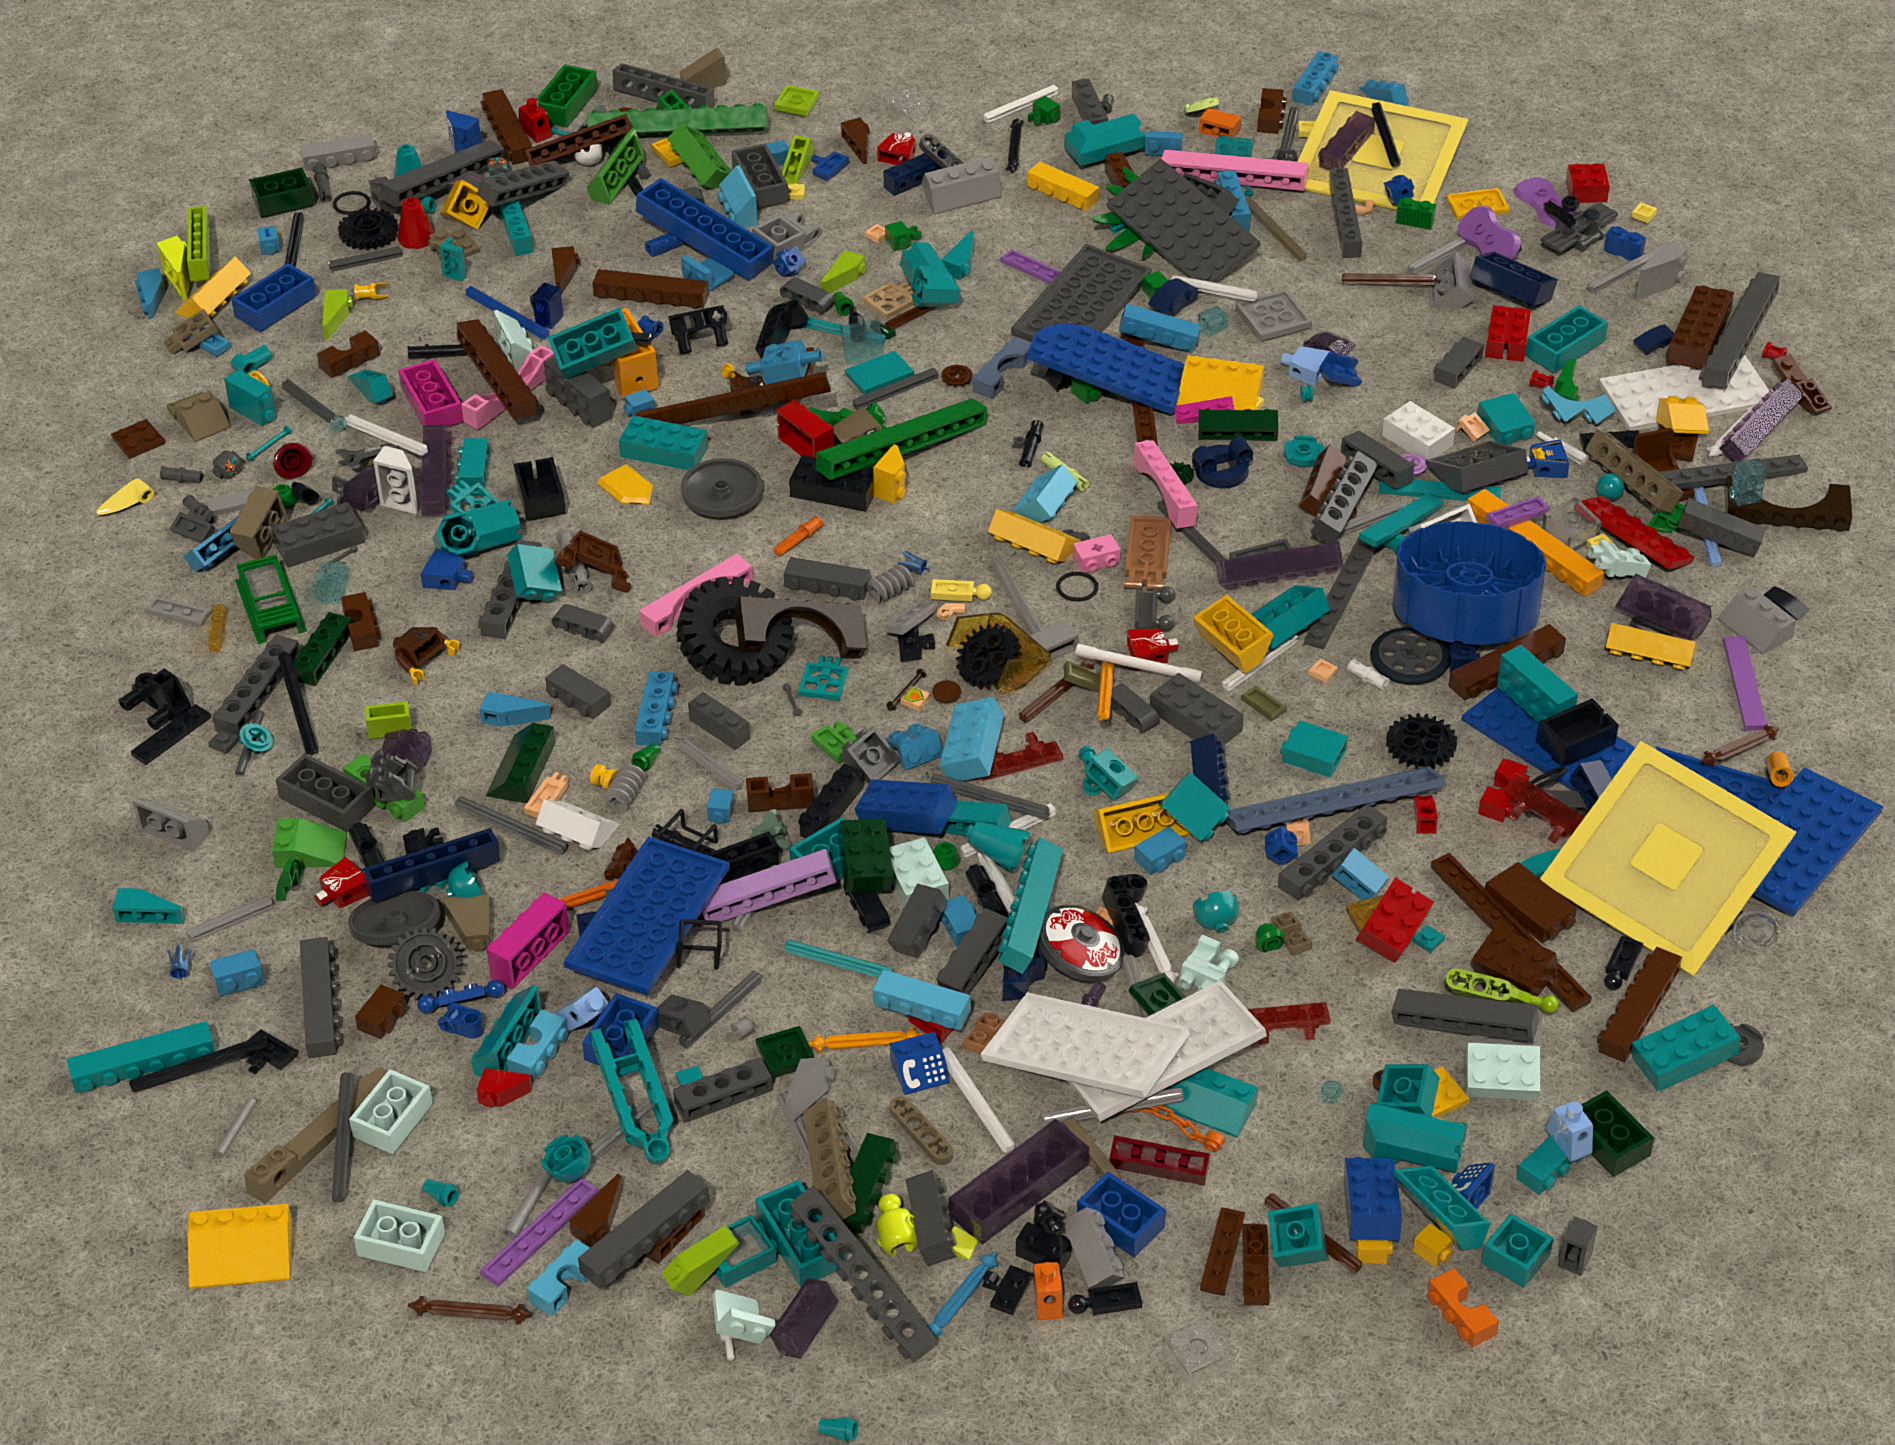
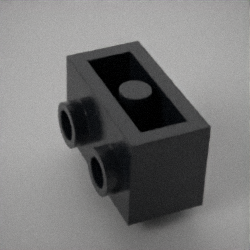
M1026 1222L1016 1238V1256L1033 1264L1057 1262L1059 1263L1061 1274L1071 1258V1242L1062 1234L1054 1233V1235L1046 1233L1041 1226Z

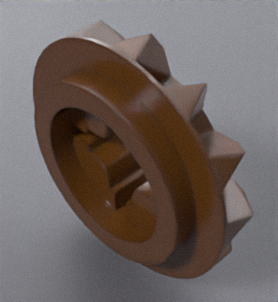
M951 365L942 371V381L946 382L947 386L953 384L954 387L957 385L963 387L964 384H969L970 380H972V371L963 365Z

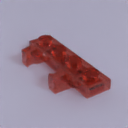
M1034 731L1025 734V741L1029 745L1025 746L1023 750L1004 754L1003 752L998 753L996 747L990 775L980 777L983 782L1063 760V753L1056 741L1044 744L1043 740L1038 741Z
M1517 773L1514 774L1503 791L1505 795L1513 799L1511 803L1515 805L1509 815L1511 818L1517 821L1525 809L1528 812H1534L1551 823L1550 826L1554 830L1547 840L1553 844L1557 842L1561 835L1565 838L1567 835L1571 836L1585 818Z
M1326 1002L1247 1009L1266 1030L1267 1036L1258 1040L1259 1045L1269 1044L1268 1031L1296 1027L1297 1029L1303 1028L1305 1040H1315V1028H1319V1025H1329L1331 1021Z

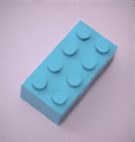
M994 697L982 698L954 706L939 765L946 777L965 781L990 775L1004 718V713Z

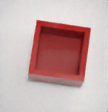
M1568 164L1566 185L1569 195L1575 196L1579 203L1608 201L1610 184L1605 164Z

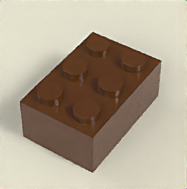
M1495 925L1471 959L1475 973L1506 980L1518 989L1537 997L1559 967L1556 952L1498 925Z

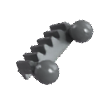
M1165 586L1161 590L1153 588V593L1140 592V588H1136L1135 629H1156V627L1163 631L1173 629L1175 621L1172 616L1163 615L1160 618H1156L1157 598H1160L1165 603L1172 602L1175 598L1173 588Z

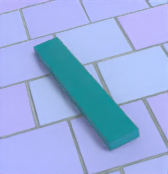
M1416 479L1397 489L1390 487L1381 480L1379 484L1380 494L1422 497L1425 494H1429L1437 499L1468 501V498L1483 490L1475 488L1470 493L1461 494L1460 491L1451 489L1445 482ZM1488 486L1483 488L1501 499V487Z
M1425 494L1360 532L1359 539L1373 547H1377L1441 509L1444 502L1429 494Z

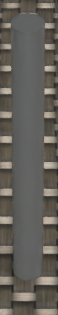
M256 710L252 723L261 725L264 716L262 710ZM245 745L235 774L240 776L244 775L252 751L250 748L245 749Z

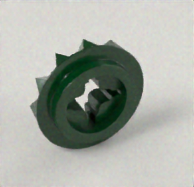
M1176 461L1173 464L1169 463L1184 485L1193 480L1194 469L1191 468L1190 464L1185 465L1184 462L1177 463Z

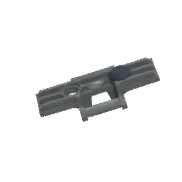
M1598 201L1584 211L1580 210L1579 212L1572 213L1576 217L1575 221L1577 223L1575 225L1573 224L1570 227L1559 221L1555 229L1542 237L1540 241L1560 253L1570 246L1583 252L1598 239L1602 240L1605 238L1606 233L1600 227L1617 217L1618 212ZM1582 234L1586 236H1589L1591 234L1590 237L1586 238L1583 241L1581 240Z

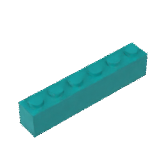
M203 1021L74 1056L66 1060L75 1093L88 1092L93 1088L104 1085L110 1086L125 1079H135L140 1075L156 1072L215 1052L208 1023Z

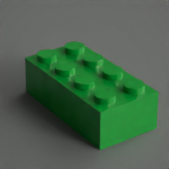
M567 64L562 66L536 98L538 105L547 112L549 123L564 127L569 126L598 89L596 71Z

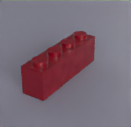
M1114 1135L1109 1161L1115 1169L1205 1186L1210 1165V1154Z

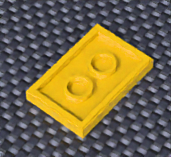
M1499 188L1446 194V200L1456 220H1461L1469 210L1477 206L1490 207L1495 215L1510 213V208Z

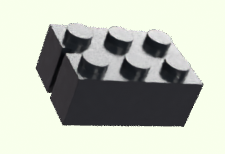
M553 457L535 460L537 478L533 477L531 461L513 464L515 481L526 520L566 513L564 494Z
M1592 698L1540 720L1536 740L1562 766H1565L1615 744L1619 724L1608 713L1604 714V709Z

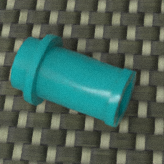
M1090 746L1082 747L1078 754L1079 759L1083 761L1086 768L1091 758L1095 756V750Z

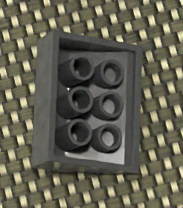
M1491 441L1425 460L1426 465L1451 489L1460 491L1461 494L1470 493L1475 488H1487L1488 484L1503 483L1508 478L1517 479L1522 474L1528 473L1526 449Z

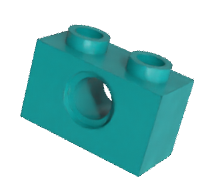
M1109 748L1093 756L1084 770L1114 801L1128 793L1138 779V776Z

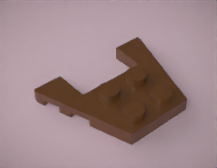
M581 530L554 560V563L571 570L575 564V559H577L581 564H588L596 567L600 572L612 574L611 587L628 593L631 589V583L626 580L628 577L627 572L622 569L623 561L618 547Z

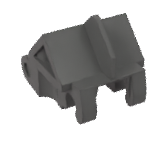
M383 750L376 751L371 758L370 770L365 773L366 784L375 789L377 802L399 801L402 798L407 801L414 800L416 797L414 781L418 767L408 759L402 760L397 756L389 755L387 759L382 758ZM404 773L406 774V782H405V783H404V780H403V779H401L400 777H398V776L403 775Z

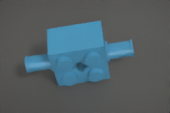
M791 340L783 344L769 345L765 348L761 361L747 362L745 369L748 375L761 372L765 384L805 376L808 363L821 362L823 356L820 349L807 352L803 340Z

